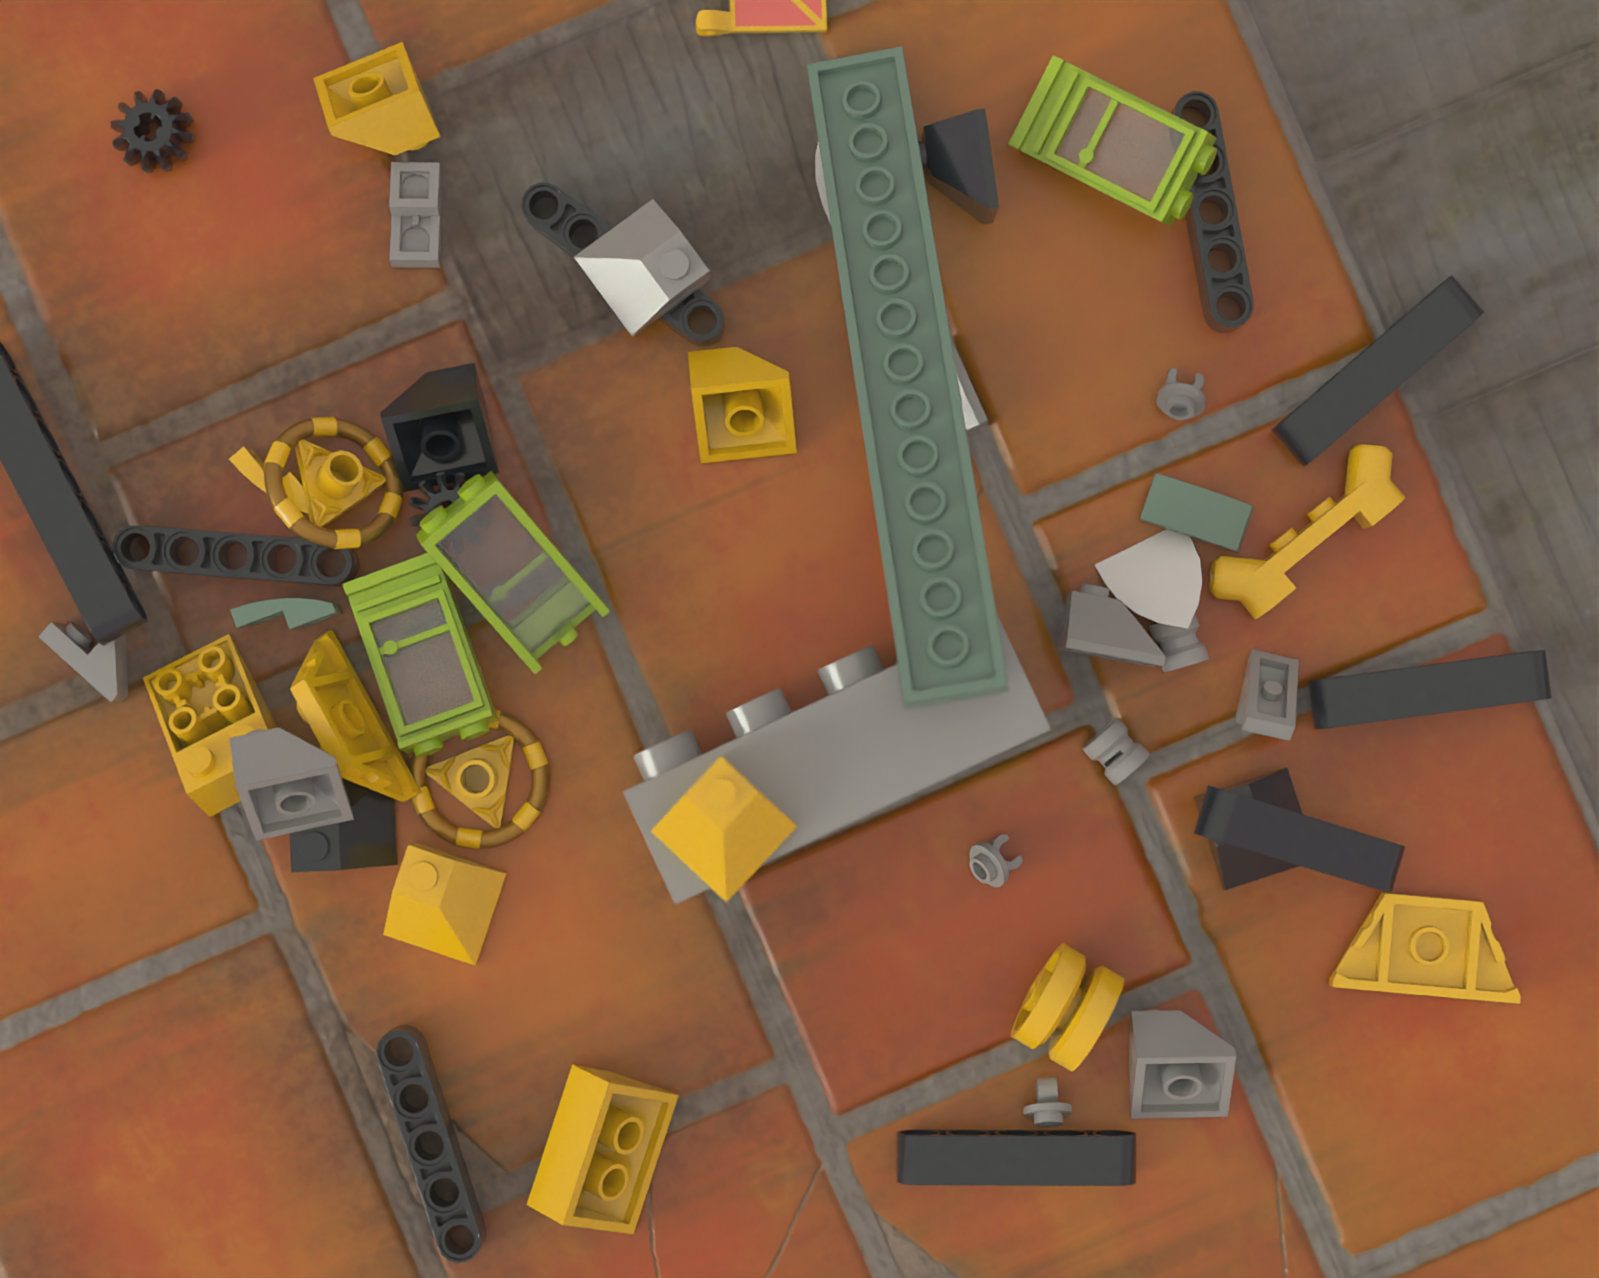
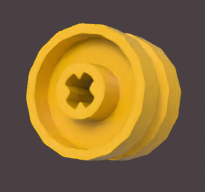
M1062 943L1048 959L1029 988L1010 1035L1015 1040L1034 1050L1043 1045L1053 1033L1048 1047L1049 1058L1073 1072L1086 1058L1107 1024L1123 989L1125 978L1105 966L1099 965L1093 968L1082 981L1087 966L1086 956Z

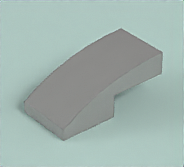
M391 162L389 209L392 215L389 259L391 266L395 268H440L442 218L440 163Z

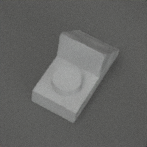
M51 622L38 636L110 702H123L128 696L126 634L105 646L98 643L93 649L89 647L93 639L73 622H70L68 626L64 623Z
M1251 649L1235 716L1236 723L1242 724V730L1290 741L1296 724L1298 659Z

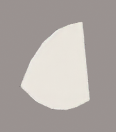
M1166 529L1095 564L1101 578L1114 596L1136 614L1159 624L1189 628L1199 605L1202 587L1200 558L1190 536Z

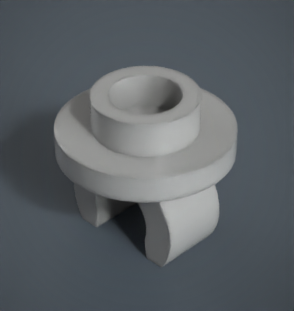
M1171 368L1167 374L1164 386L1158 391L1157 406L1169 417L1176 420H1187L1201 414L1206 404V397L1201 391L1204 384L1203 375L1196 373L1192 385L1178 383L1176 380L1177 369Z
M1007 834L999 835L988 842L980 841L970 848L969 866L975 878L981 883L1000 887L1008 881L1009 872L1022 864L1023 858L1021 855L1006 861L1000 854V846L1010 839Z
M1057 1077L1037 1078V1083H1035L1036 1104L1023 1108L1024 1117L1034 1119V1125L1038 1127L1062 1125L1063 1117L1073 1114L1072 1105L1058 1102Z

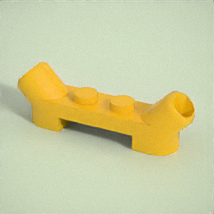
M1355 445L1349 450L1345 494L1336 502L1329 496L1307 513L1311 522L1298 533L1291 527L1269 544L1274 552L1265 560L1221 555L1212 562L1209 580V590L1216 599L1240 601L1254 620L1272 609L1296 589L1294 584L1285 575L1288 569L1352 517L1355 518L1363 529L1372 527L1406 498L1390 479L1393 453L1384 446Z

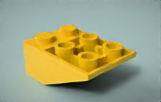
M227 634L143 677L186 794L209 817L241 801L235 785L229 738L245 735L253 730L278 728L232 636Z

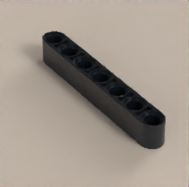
M0 341V460L86 625L95 639L102 646H105L148 621L146 612L121 564L117 562L113 555L112 547L16 365Z

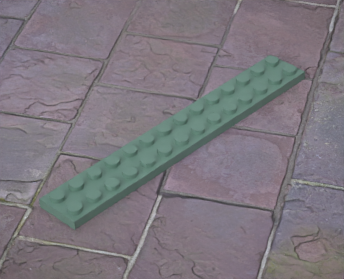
M900 46L807 64L904 704L906 709L1010 692L903 47Z

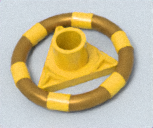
M314 417L290 426L272 443L264 463L265 489L275 513L294 533L320 546L333 549L359 548L375 541L385 534L396 521L403 502V484L399 478L392 453L370 431L344 419ZM339 436L348 439L363 448L380 469L382 475L363 467L360 460L348 451L340 450L332 453L304 439ZM295 445L310 521L305 518L290 498H288L283 485L282 471L290 451ZM383 484L385 485V495L378 514L370 523L358 529L330 530L323 528L380 489Z
M496 710L499 721L488 724V726L492 729H500L509 735L428 767L427 765L432 754L417 758L413 752L410 759L409 770L421 790L420 794L411 799L417 815L434 834L459 847L480 850L497 847L516 839L527 831L541 814L547 799L550 781L549 763L541 742L523 722L501 710ZM516 740L522 747L532 773L531 789L527 801L524 802L509 822L502 825ZM426 774L495 829L483 831L457 827L444 819L435 809L432 797L426 786Z

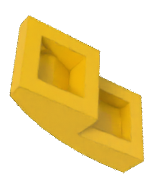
M242 447L229 460L245 477L266 493L264 463L253 450ZM289 472L282 478L285 492L300 511L308 514L301 477L293 472Z

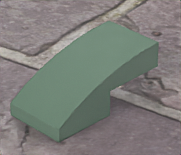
M1155 473L1140 519L1143 522L1188 535L1194 540L1239 553L1254 507L1205 488Z
M304 598L264 600L230 609L236 628L247 629L284 615L289 629L300 630L343 614L339 604Z

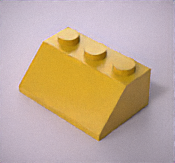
M572 1064L526 1205L561 1225L634 1234L679 1095L610 1071Z

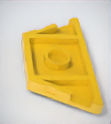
M333 630L327 631L314 640L290 687L297 701L298 713L310 725L320 743V750L336 758L342 778L403 803L420 794L421 790Z
M1382 892L1329 978V986L1335 988L1520 1004L1521 1000L1518 988L1514 987L1504 962L1506 958L1500 943L1495 939L1492 932V923L1484 903L1475 900Z

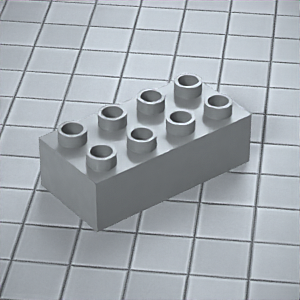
M999 617L997 618L1010 692L906 709L898 663L884 669L874 646L870 645L817 670L828 696L792 712L782 689L778 688L725 713L736 736V739L703 754L693 731L689 730L634 755L633 758L644 782L623 791L675 905L711 887L656 837L651 830L721 755L798 826L764 862L766 863L1051 730Z

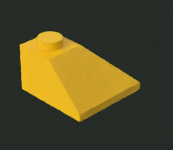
M403 42L313 78L326 123L332 136L392 155H398L407 150H418L427 145L429 141L440 137L432 111Z
M739 347L688 352L691 393L701 464L797 453L788 371Z
M721 755L651 832L727 902L798 826Z
M417 842L409 844L392 891L383 935L476 966L507 873Z

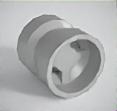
M1196 612L1188 629L1159 623L1149 626L1153 640L1160 644L1161 651L1166 656L1164 666H1161L1163 673L1210 659L1206 645L1201 643L1199 638L1196 637V632L1200 627Z
M1118 717L1101 729L1082 748L1091 760H1098L1105 767L1104 775L1114 786L1132 774L1151 754L1142 743L1132 741L1128 736V728Z

